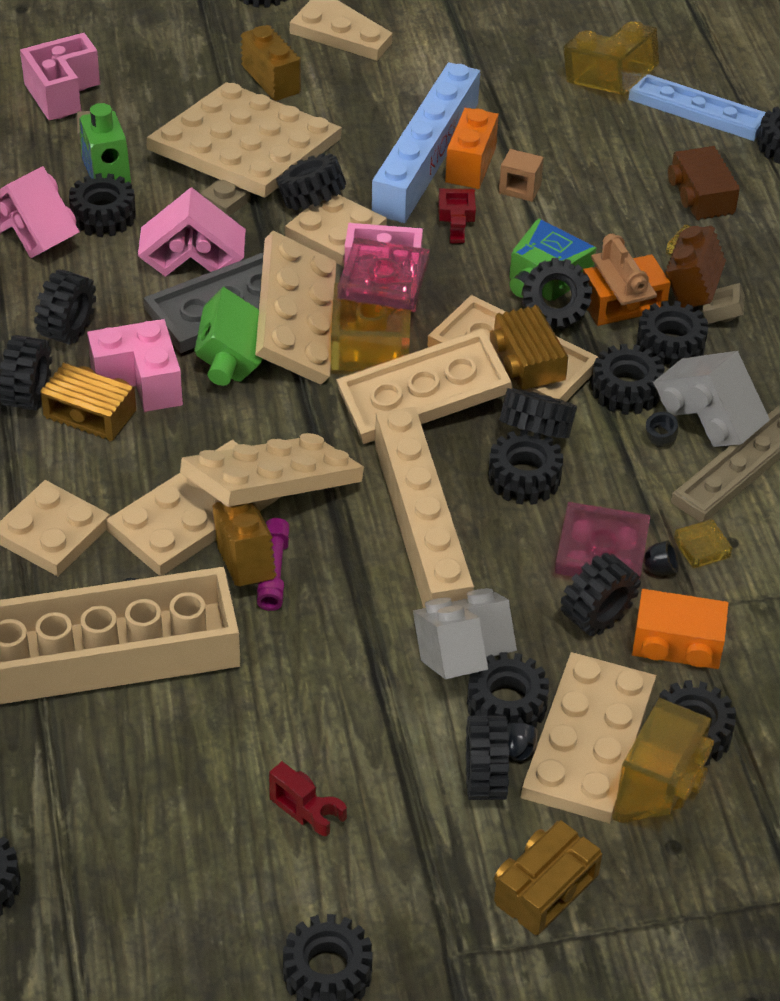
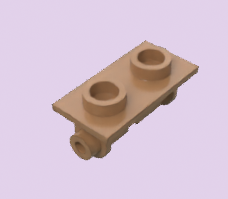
M613 233L605 236L602 253L591 255V259L620 304L626 305L657 298L656 292L648 282V275L640 270L626 249L624 239Z

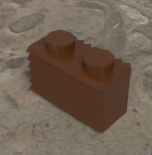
M715 146L674 152L672 165L668 167V179L672 186L677 185L682 205L685 208L689 207L698 221L702 217L704 219L708 217L713 218L715 215L720 217L722 214L726 216L728 213L733 215L736 212L739 184L734 180V176L731 175V171L726 167V163H724L721 155L718 154Z
M691 226L680 232L679 237H677L678 240L676 245H674L675 248L673 253H671L672 256L670 261H668L669 265H667L665 272L671 282L670 285L676 301L681 302L682 308H685L687 304L692 306L710 304L713 300L726 262V258L723 257L724 252L721 251L722 246L719 245L720 240L716 239L718 234L714 233L715 228L713 226Z

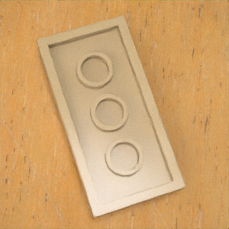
M272 231L265 238L255 355L322 385L330 377L336 261L275 231Z
M471 295L428 335V347L483 328L490 340V331L494 330L495 316L498 313L503 314L505 311ZM557 337L569 357L566 380L525 390L567 402L593 375L594 362L599 357ZM497 353L504 367V359L502 358V354ZM510 379L512 388L520 390L516 380Z
M484 328L336 379L341 396L363 444L375 441L376 412L416 407L420 422L423 424L506 395L507 388H512L511 380Z
M311 433L302 434L300 438L290 440L270 439L266 444L254 446L240 444L234 446V449L224 451L204 450L199 455L183 457L180 468L182 475L228 507L362 482L364 466L351 459L348 453L335 449L324 442L323 437Z
M231 440L215 451L234 449V446L239 444ZM179 473L106 519L107 531L159 576H163L217 540L212 505L221 501ZM281 497L257 501L255 504L260 512Z
M571 652L524 780L521 798L610 824L655 686L656 675Z

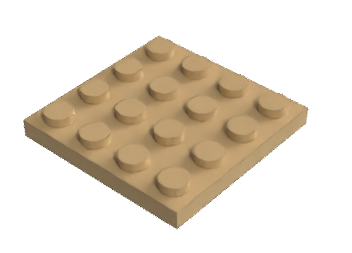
M226 82L147 137V150L217 179L226 180L239 188L265 198L278 188L276 178L283 175V172L288 170L291 164L296 165L297 161L301 159L303 161L308 160V157L313 155L317 157L341 139L342 127L328 122L325 118L315 117L299 111L294 106L284 105L271 100L266 95L256 94L243 89L238 84Z

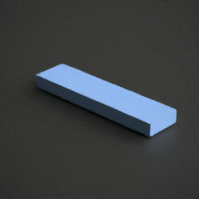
M642 73L629 90L628 100L752 141L759 135L761 120L766 113L646 73Z

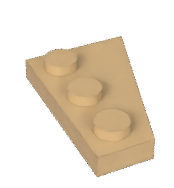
M310 0L290 21V34L376 61L392 45V32L338 0Z

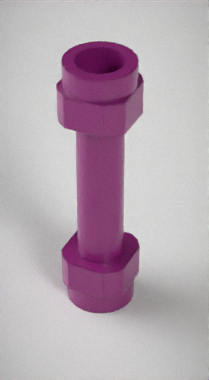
M272 518L266 521V525L273 537L271 541L273 543L272 549L276 566L274 570L277 574L272 580L258 582L257 605L267 611L281 608L284 598V581L281 580L283 550H286L289 545L290 526L287 521L281 518Z

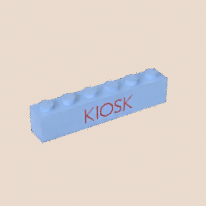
M447 63L373 178L372 211L387 219L406 223L447 156L448 145L464 108L475 109L478 105L480 70L463 64Z

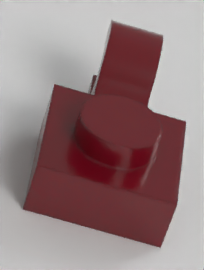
M439 188V221L450 222V243H465L466 222H475V189Z
M283 761L269 771L270 800L301 825L309 822L315 832L327 837L330 834V822L324 816L334 815L342 822L347 819L345 803L336 797L316 796V787L304 772H296Z

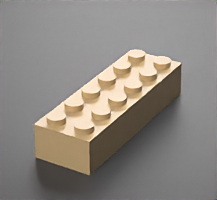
M224 567L0 600V704L240 667L239 630Z

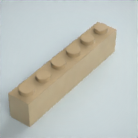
M416 407L376 412L375 449L423 608H426L425 603L427 601L437 598H451L452 602L467 599V593L474 590V585Z

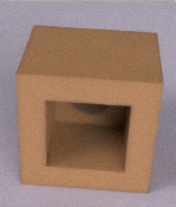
M510 149L501 164L499 194L533 202L541 187L544 157Z

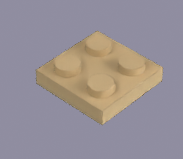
M338 194L337 196H331L332 199L327 202L323 200L317 206L312 204L285 226V236L335 260L337 264L344 266L348 223L387 226V218Z
M44 480L0 521V545L48 572L59 576L107 530L106 519L110 517V514Z

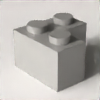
M738 351L683 358L653 382L661 402L668 413L672 415L698 414L713 447L743 444L770 420Z
M493 589L473 590L467 593V599L453 602L451 598L429 600L425 603L426 608L413 610L421 661L444 679L488 670L486 656L491 654L496 656L499 655V652L509 653L517 651L509 600L496 592L493 593Z

